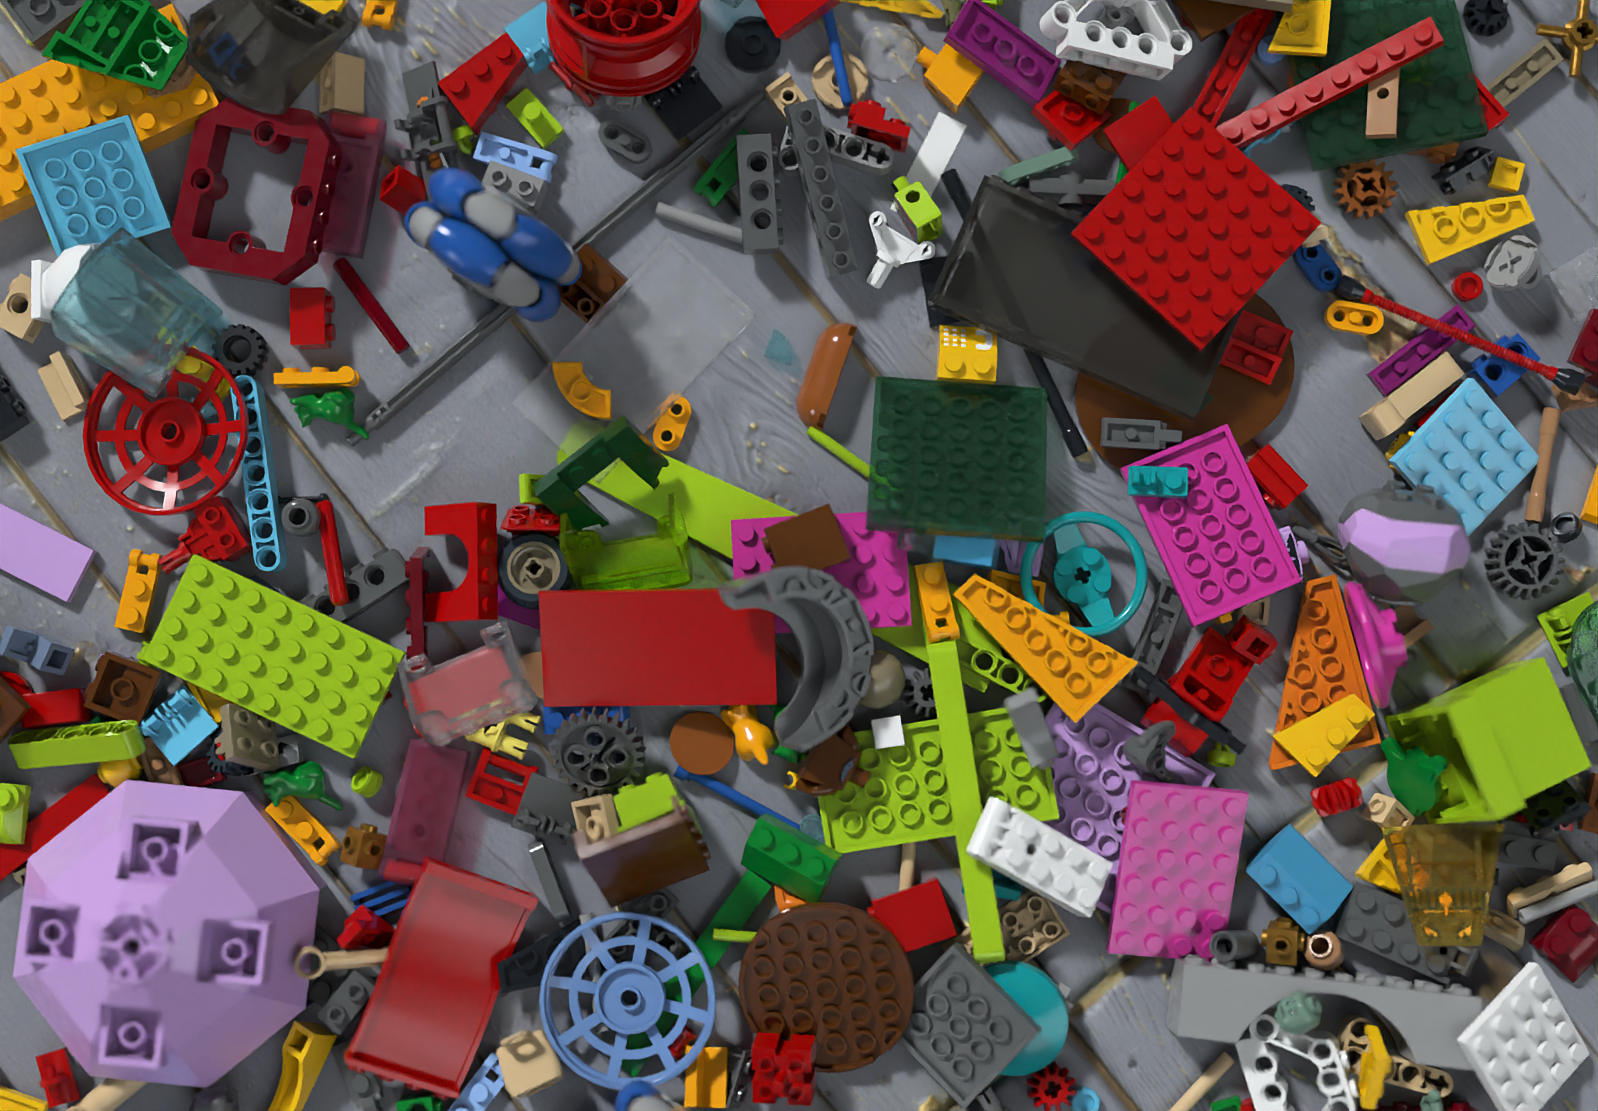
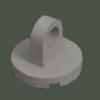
M1514 235L1509 237V241L1505 243L1500 242L1496 245L1485 263L1484 272L1487 273L1486 280L1499 291H1512L1520 287L1532 289L1538 284L1542 275V269L1539 264L1540 250L1537 244L1523 235Z

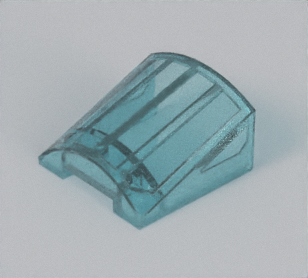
M121 227L105 240L81 266L58 298L50 314L55 337L156 398L172 378V371L187 354L190 347L195 344L203 332L207 334L222 315L223 310Z

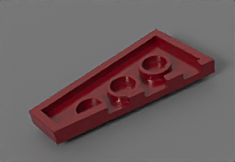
M418 547L411 555L410 561L405 562V577L410 578V589H406L405 602L406 607H411V618L406 619V634L411 635V646H407L406 659L407 663L412 664V672H424L428 665V626H423V621H426V599L423 597V592H427L429 583V571L424 569V560L426 557H430V547Z

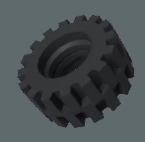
M232 324L228 326V329L223 328L220 330V336H215L216 344H212V350H214L212 356L223 364L233 376H254L257 374V370L261 371L264 368L262 366L263 363H267L266 353H269V349L266 347L267 342L253 328L243 324H238V326ZM238 340H246L251 345L250 356L244 362H234L230 357L231 346Z

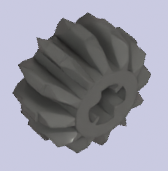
M925 668L924 679H922L918 671L913 672L917 680L916 683L906 679L905 683L913 687L912 691L904 690L902 694L904 696L912 695L913 699L905 703L907 707L912 706L914 703L918 704L913 712L915 715H918L922 707H925L924 715L926 718H929L931 715L930 707H933L936 714L937 711L935 698L933 697L932 700L927 698V701H924L922 699L923 693L920 692L922 686L927 688V684L933 687L930 669Z

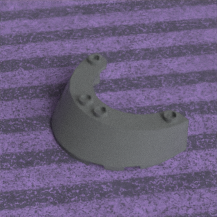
M798 566L768 570L730 580L716 587L724 605L729 609L760 608L767 610L781 618L793 632L801 654V676L795 695L783 712L777 716L774 729L781 747L804 752L835 734L853 717V710L856 708L861 697H865L872 676L869 674L871 655L874 656V647L868 619L853 593L833 579V576L823 571Z

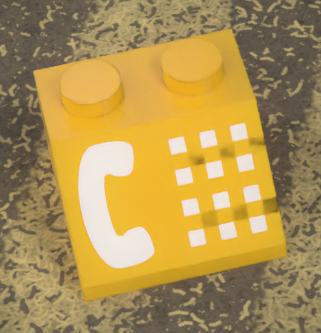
M940 325L936 382L993 386L996 381L997 329Z

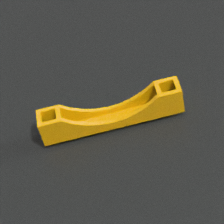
M294 1022L282 1047V1073L277 1091L267 1111L303 1110L337 1035L315 1022Z

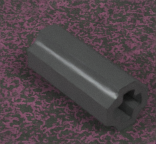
M1578 681L1560 687V694L1581 742L1587 743L1597 740L1598 715L1586 681Z

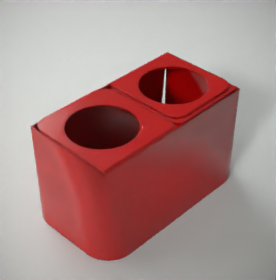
M71 688L22 695L23 699L31 706L23 716V728H44L91 721V709L84 707L86 689Z

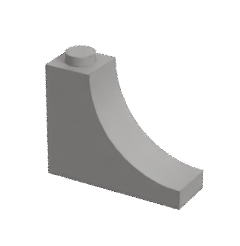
M1031 688L1005 699L1003 704L1030 766H1038L1040 771L1056 764L1054 758L1060 755L1043 717L1034 689Z

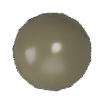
M874 649V656L871 655L869 674L872 675L865 697H861L858 703L867 708L881 709L892 704L900 697L905 687V673L901 662L894 654L883 649Z

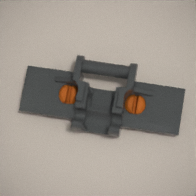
M435 61L428 62L402 74L410 113L407 115V120H394L396 130L409 133L412 150H400L402 160L420 161L428 201L431 202L432 199L428 190L431 176L443 168H458L455 156L458 153V144L453 139L448 116V97L443 96L442 90L438 85L440 80Z

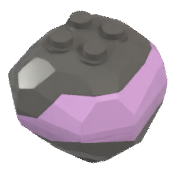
M1388 480L1387 485H1384L1383 488L1369 490L1350 500L1340 515L1338 536L1342 551L1357 584L1362 585L1366 595L1371 600L1407 606H1421L1423 602L1429 601L1454 582L1466 565L1470 554V544L1463 520L1458 510L1448 500L1434 492V487L1426 484H1417L1415 489L1408 491L1405 489V483Z

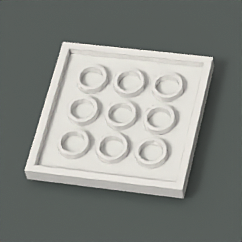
M1529 962L1456 1040L1498 1111H1539L1590 1054L1541 967L1533 962Z

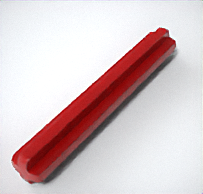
M329 500L317 502L316 505L321 511L319 531L332 604L342 606L348 603L349 597L333 504Z

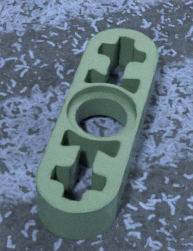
M1065 146L1004 168L998 172V176L1004 188L1027 181L1029 177H1038L1069 166L1080 160L1077 148L1070 151Z

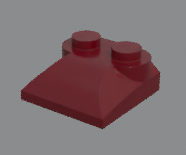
M1573 904L1556 911L1528 943L1568 980L1575 983L1598 957V925L1591 920L1590 915L1586 911Z

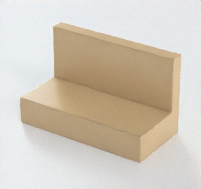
M336 51L320 58V114L332 115L343 111L360 116L364 115L365 59Z
M58 351L49 356L52 363L37 371L61 420L65 421L87 410L91 397L70 355Z

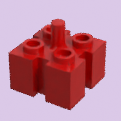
M757 1032L752 1045V1070H756L752 1079V1103L776 1104L779 1097L787 1098V1105H812L816 1091V1068H813L816 1058L815 1035L792 1034L790 1041L781 1040V1033Z

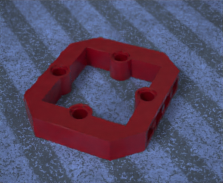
M227 97L196 121L171 230L174 239L191 266L206 272L286 286L318 263L319 255L324 247L323 236L325 227L330 220L329 209L331 200L336 193L335 182L337 173L342 166V149L323 118L310 110ZM230 133L252 136L253 141L257 145L274 154L284 153L290 147L291 142L307 145L299 184L291 193L293 211L284 252L267 250L262 239L245 231L232 233L227 242L207 239L215 201L222 199L228 191V181L221 173ZM313 197L312 202L308 205L309 199Z

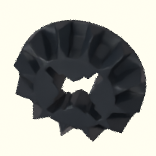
M1468 0L1463 9V19L1467 28L1474 34L1483 37L1499 33L1506 26L1510 16L1507 10L1508 3H1504L1503 0ZM1488 4L1489 12L1496 15L1489 17L1486 22L1485 14L1479 11H1482Z

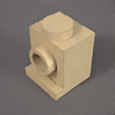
M786 72L765 88V97L785 123L787 121L783 108L808 100L793 81L789 72ZM787 94H792L794 97L791 101L783 99Z

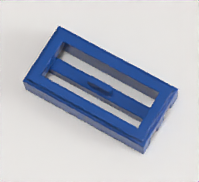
M392 879L350 896V899L354 903V910L360 905L369 908L404 893L409 898L412 889L410 883ZM402 882L404 888L361 904L360 898ZM408 899L377 910L374 913L380 916L406 905Z

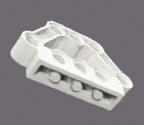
M1166 0L1058 1L1042 16L1039 23L1042 33L1047 38L1057 41L1056 57L1081 61L1085 64L1158 81L1173 70V65L1191 51L1193 45L1190 35L1181 28ZM1100 1L1109 8L1131 7L1145 33L1137 36L1133 35L1125 27H1116L1112 30L1106 28L1097 20H1091L1087 23L1076 20L1077 16L1089 4Z
M1268 1008L1250 1023V1031L1242 1033L1238 1042L1235 1043L1256 1111H1296L1287 1102L1288 1083L1278 1073L1279 1054L1269 1045V1042L1304 1056L1318 1065L1317 1083L1320 1090L1328 1096V1103L1321 1111H1337L1333 1107V1104L1336 1102H1343L1348 1105V1111H1356V1098L1360 1097L1356 1080H1350L1347 1069L1351 1068L1346 1050L1341 1051L1339 1043L1332 1033L1310 1030L1300 1036L1285 1033L1276 1021V1011ZM1264 1019L1270 1021L1273 1029L1270 1031L1262 1030L1258 1025V1021ZM1317 1044H1325L1330 1048L1331 1052L1327 1055L1319 1054L1315 1046ZM1267 1057L1273 1065L1262 1067L1258 1063L1257 1058ZM1335 1073L1340 1078V1081L1329 1083L1325 1080L1324 1075ZM1270 1085L1277 1086L1281 1090V1094L1278 1096L1270 1095L1266 1087Z

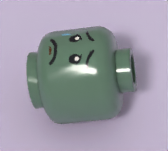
M1297 991L1277 1003L1275 1018L1285 1033L1300 1036L1320 1024L1322 1006L1315 996H1310L1303 991Z

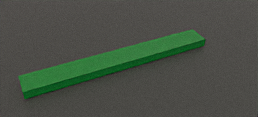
M750 869L745 872L695 942L702 951L711 971L732 943L730 941L713 940V929L740 931L772 887L770 883ZM699 962L684 970L691 988V999L705 980ZM676 975L664 985L666 999L682 1003V988ZM663 1011L655 1022L663 1038L679 1015ZM643 1031L629 1034L625 1049H642L653 1044L647 1033ZM649 1057L632 1060L623 1059L621 1068L635 1078Z

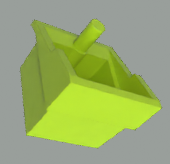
M658 772L646 777L647 783L635 786L633 783L618 789L619 795L614 796L613 800L622 826L617 828L619 834L675 813L671 799L673 795L676 796L680 805L686 804L672 776ZM686 805L690 817L694 819L697 830L699 829L700 833L703 834L693 808Z

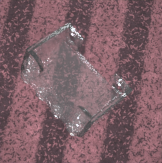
M507 620L479 631L480 636L486 643L484 647L433 666L424 653L397 664L411 721L430 744L436 746L446 745L453 739L463 735L474 734L483 727L501 723L506 718L518 713L529 712L537 704L536 692L513 630ZM504 632V635L500 637H491L495 633ZM415 665H423L420 669L409 670Z

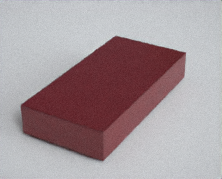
M206 756L177 765L184 786L204 788L226 781L228 778L226 774L213 771L211 769L212 766H209L207 763L210 758Z

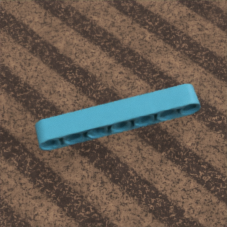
M240 375L235 379L241 390L248 383H252L253 386L251 394L244 397L248 414L252 411H255L257 414L256 421L249 425L248 442L241 461L254 561L260 570L278 573L286 567L288 557L281 520V507L278 500L279 493L265 393L259 381L247 375ZM231 387L235 420H240L239 404ZM236 432V433H237V440H238V444H239L240 432ZM259 439L261 443L260 449L255 453H251V443ZM263 467L265 475L262 480L256 482L254 473L258 468ZM266 495L269 500L268 506L260 510L258 501L262 496ZM270 523L273 531L271 536L265 539L262 536V529L266 524ZM274 552L277 557L276 563L268 567L266 557L269 553Z

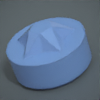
M1274 35L1262 38L1255 50L1258 61L1266 66L1278 64L1285 55L1267 53Z

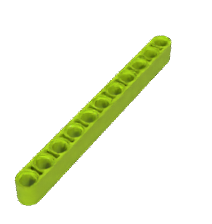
M950 640L926 644L975 963L984 964L1005 961L991 867L966 853L981 818L982 808L956 641Z

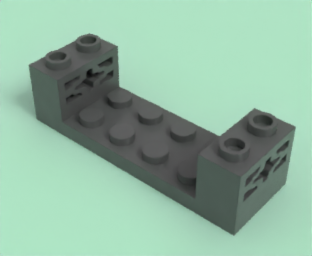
M316 922L314 947L320 949L322 953L350 951L349 949H342L336 938ZM312 953L310 972L315 971L320 965V957L315 953ZM370 967L324 970L318 977L309 979L307 996L322 1008L316 1016L340 1035L352 1025L366 1008L379 974Z

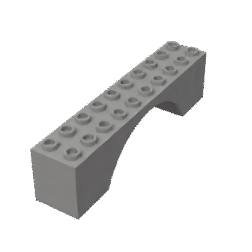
M1192 954L1184 955L1182 959L1173 958L1166 1026L1176 1036L1237 1043L1244 1030L1257 1016L1297 991L1305 993H1334L1357 999L1368 1006L1388 1029L1394 1040L1397 1052L1412 1062L1423 1065L1474 1070L1456 1040L1481 1014L1482 998L1472 994V989L1462 987L1461 984L1449 982V984L1444 983L1442 987L1441 985L1433 984V981L1415 979L1413 983L1404 981L1402 977L1386 975L1385 980L1375 977L1374 974L1356 972V977H1354L1353 975L1345 974V971L1337 969L1327 971L1326 974L1322 971H1316L1314 967L1301 965L1298 966V970L1289 968L1287 965L1269 963V967H1265V965L1258 964V961L1249 959L1240 960L1239 964L1233 961H1219L1215 957L1211 958V961H1206L1200 955Z

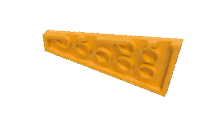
M976 574L971 576L952 594L1073 723H1076L1139 663Z

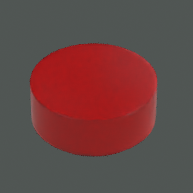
M1473 272L1460 274L1452 283L1453 295L1462 302H1470L1476 299L1483 291L1482 279Z

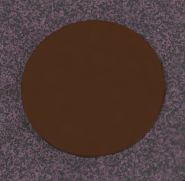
M834 902L801 904L780 912L759 929L749 943L740 966L738 979L742 1011L751 1030L756 1034L757 1032L781 1033V1040L790 1041L792 1034L815 1035L816 1058L813 1068H816V1072L841 1073L859 1069L873 1063L886 1051L891 1050L904 1033L909 1022L915 997V983L911 963L896 936L883 923L858 908Z

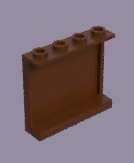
M675 795L671 796L675 813L599 842L592 843L584 829L573 833L580 861L611 908L710 871L707 860L711 858L708 846L703 841L699 829L697 830L693 817H690L686 804L680 805Z

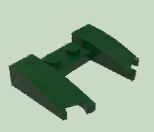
M623 414L534 483L533 487L536 497L569 526L582 533L583 528L598 524L601 527H605L610 523L578 490L620 458L655 490L660 483L657 477L662 467L669 466V462Z

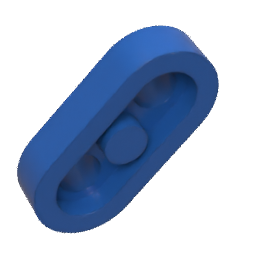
M1321 244L1308 248H1302L1301 245L1293 253L1294 262L1316 290L1326 293L1339 286L1342 280L1341 270ZM1307 249H1310L1314 252V258H1309L1307 256ZM1324 272H1329L1332 275L1331 281L1324 278Z

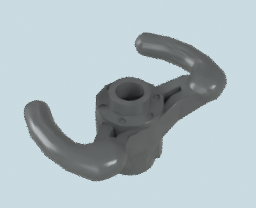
M1168 720L1154 724L1144 731L1141 736L1134 735L1128 738L1123 746V754L1126 756V760L1143 771L1152 774L1159 780L1158 783L1173 784L1174 776L1172 772L1165 768L1166 743L1176 733L1175 723Z

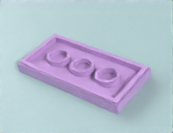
M0 503V569L66 602H71L97 551Z

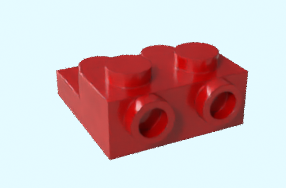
M865 100V102L858 101L857 104L852 103L847 128L851 129V134L886 144L894 151L906 152L911 127L906 126V123L899 119L891 118L889 121L885 120L886 108L881 107L882 105L876 101Z

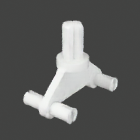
M876 211L870 215L869 224L877 245L878 252L876 256L879 257L867 277V282L873 287L880 289L893 267L898 268L900 264L930 259L935 255L936 247L932 242L924 241L918 245L886 225L887 217L883 212Z

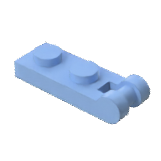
M481 131L473 159L489 165L490 160L543 179L546 184H550L552 179L550 172L552 166L556 165L559 156L549 151ZM534 159L542 161L540 169L532 167Z
M493 1051L448 1111H484L505 1084L498 1057ZM490 1069L499 1075L496 1081L487 1075Z

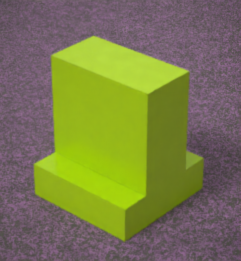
M1545 657L1509 663L1431 700L1410 704L1383 717L1391 736L1398 741L1405 752L1412 746H1418L1427 756H1442L1448 763L1447 769L1441 774L1442 796L1440 801L1425 813L1429 825L1498 820L1525 807L1524 799L1592 767Z

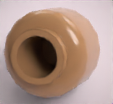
M1324 929L1315 930L1304 940L1303 954L1307 961L1317 970L1324 972L1332 971L1343 962L1345 956L1344 946L1331 931Z

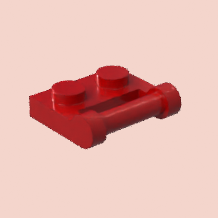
M485 747L465 797L516 815L531 773L538 774L539 767L534 765L528 767L494 754L491 749ZM488 764L524 777L523 784L519 785L485 772Z

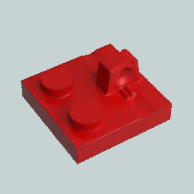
M1056 90L1036 104L1031 112L1048 129L1047 135L1053 141L1059 139L1070 151L1106 125L1112 117L1107 110L1104 111L1103 115H1100Z

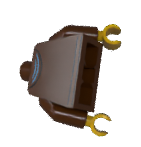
M845 724L835 734L814 745L799 773L787 772L788 775L793 776V783L791 785L783 784V786L787 789L798 790L812 797L831 796L838 790L843 791L847 781L864 788L871 772L856 765L861 756V753L858 752L860 743L851 727Z

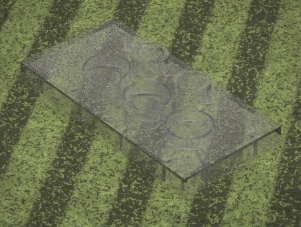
M670 235L512 404L568 456L576 452L623 414L645 435L755 318V312ZM552 362H582L584 374L592 384L601 389L611 390L612 420H602L588 416L572 406L557 386ZM621 459L615 460L593 477V479L599 484Z

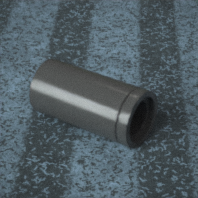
M1250 930L1219 931L1211 937L1209 943L1211 954L1219 961L1251 959L1256 956L1260 947L1258 937Z

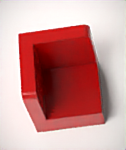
M398 165L382 180L379 200L406 216L407 211L414 204L425 201V182L401 165Z

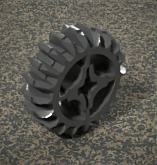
M1526 522L1519 523L1518 527L1515 524L1508 525L1507 531L1504 529L1497 532L1499 538L1494 537L1489 540L1494 548L1485 549V553L1491 555V559H1486L1483 562L1485 565H1491L1492 569L1488 570L1485 574L1487 576H1495L1491 585L1498 586L1502 584L1499 593L1507 594L1510 591V598L1517 599L1519 596L1522 600H1529L1531 596L1536 599L1542 596V592L1550 593L1552 591L1550 584L1557 585L1559 583L1555 575H1561L1565 572L1562 568L1558 567V564L1564 563L1566 559L1558 558L1557 554L1563 551L1564 548L1561 546L1554 547L1553 545L1558 538L1555 536L1547 538L1549 534L1548 529L1545 528L1539 531L1538 524H1531L1528 527ZM1523 538L1533 542L1540 551L1534 552L1531 550L1528 543H1524ZM1511 544L1512 547L1509 548L1511 556L1509 560L1505 562V554L1508 547ZM1526 557L1527 563L1522 565L1521 560ZM1543 561L1542 572L1540 576L1537 578V576L1539 575L1538 566L1540 562ZM1513 570L1517 572L1520 579H1524L1525 584L1514 580L1508 571Z

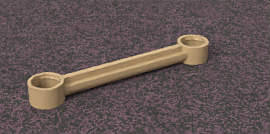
M306 946L295 954L294 967L297 974L302 978L314 979L321 975L324 970L382 966L388 948L322 953L317 947ZM308 952L317 954L321 960L319 967L309 973L301 971L298 964L300 957Z

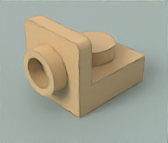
M1379 793L1373 795L1361 814L1365 820L1376 823L1387 835L1392 834L1398 841H1401L1415 819L1397 799Z

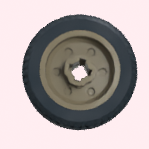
M530 531L519 534L505 544L498 556V583L505 595L520 607L538 610L539 592L541 590H570L574 578L572 558L565 545L548 533ZM534 566H538V568H540L537 572V575H533L531 573V571L534 569Z

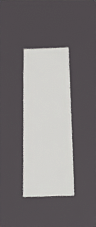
M941 112L938 113L906 176L910 184L916 181L921 182L930 197L932 196L941 178L940 175L943 174L967 125ZM894 200V202H893V204H892V206H891L890 209L893 210V211H895V212H897L896 209H895V200Z

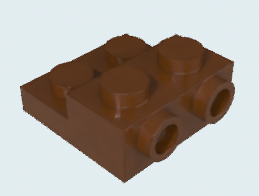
M1067 59L1052 88L1084 105L1089 110L1103 115L1127 73Z
M106 651L96 663L95 671H97L94 681L86 688L84 707L121 721L135 720L138 727L142 725L141 721L146 718L164 672L141 664L139 661L119 653Z

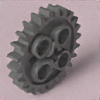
M596 707L593 708L591 715H588L585 709L581 710L579 717L572 713L569 722L563 720L560 728H557L550 746L553 748L550 758L555 759L553 768H561L559 778L569 777L567 786L573 783L578 784L577 792H580L585 787L588 788V796H591L594 790H598L599 795H604V791L608 789L613 796L617 787L620 789L627 786V783L633 784L636 776H640L644 766L645 757L643 756L645 755L646 747L642 746L643 736H636L638 727L629 729V718L621 722L619 721L620 713L617 712L613 717H610L607 708L604 710L603 715L598 714ZM592 732L599 733L601 736H595ZM611 736H614L613 739H611L610 741H608V742L606 743V741H607ZM614 750H620L624 754H618ZM573 751H579L582 755L576 754ZM590 762V764L586 768H582ZM596 769H602L605 772H599Z

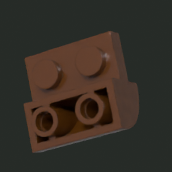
M586 243L577 253L582 264V273L579 279L571 285L557 287L561 295V302L588 326H592L617 303L616 299L631 280L589 243Z

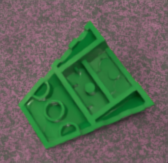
M86 0L66 33L55 32L43 51L42 57L162 92L192 42L163 14L154 8L148 0Z

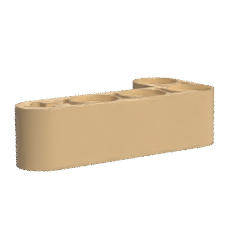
M1445 351L1388 396L1363 413L1358 419L1375 441L1380 440L1401 427L1407 418L1465 373L1448 351Z
M1350 1013L1343 1017L1337 1041L1341 1051L1346 1050L1347 1053L1352 1050L1355 1051L1356 1058L1350 1063L1351 1068L1347 1069V1071L1359 1075L1362 1052H1368L1370 1048L1368 1037L1365 1034L1366 1024H1373L1370 1020L1357 1013ZM1362 1022V1032L1358 1035H1353L1352 1028L1354 1024ZM1387 1052V1055L1391 1057V1070L1389 1074H1385L1383 1082L1426 1094L1430 1090L1435 1089L1440 1092V1097L1447 1096L1452 1091L1454 1082L1448 1072L1437 1066L1416 1064L1406 1057ZM1411 1066V1076L1408 1079H1403V1070ZM1425 1075L1433 1079L1440 1078L1438 1083L1434 1082L1432 1084L1425 1080Z

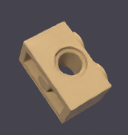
M20 273L18 278L11 282L8 289L9 293L4 302L0 304V327L33 344L45 322L31 319V278ZM28 301L27 310L21 313V305Z

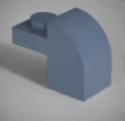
M11 625L7 626L0 642V654L2 656L27 662L39 670L61 676L64 675L75 651L74 648L47 635Z

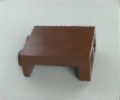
M830 504L823 505L763 529L766 536L762 537L761 541L766 554L773 553L776 564L771 565L772 569L798 566L822 571L837 564L842 565L851 561Z

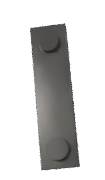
M1165 578L1161 580L1131 656V659L1139 663L1123 677L1120 684L1122 687L1145 696H1149L1151 692L1147 688L1148 685L1133 675L1139 665H1142L1153 675L1158 674L1183 610L1170 580Z

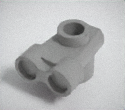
M1104 5L1105 9L1098 21L1106 28L1113 30L1116 27H1122L1125 23H1131L1135 18V12L1131 7L1109 8Z

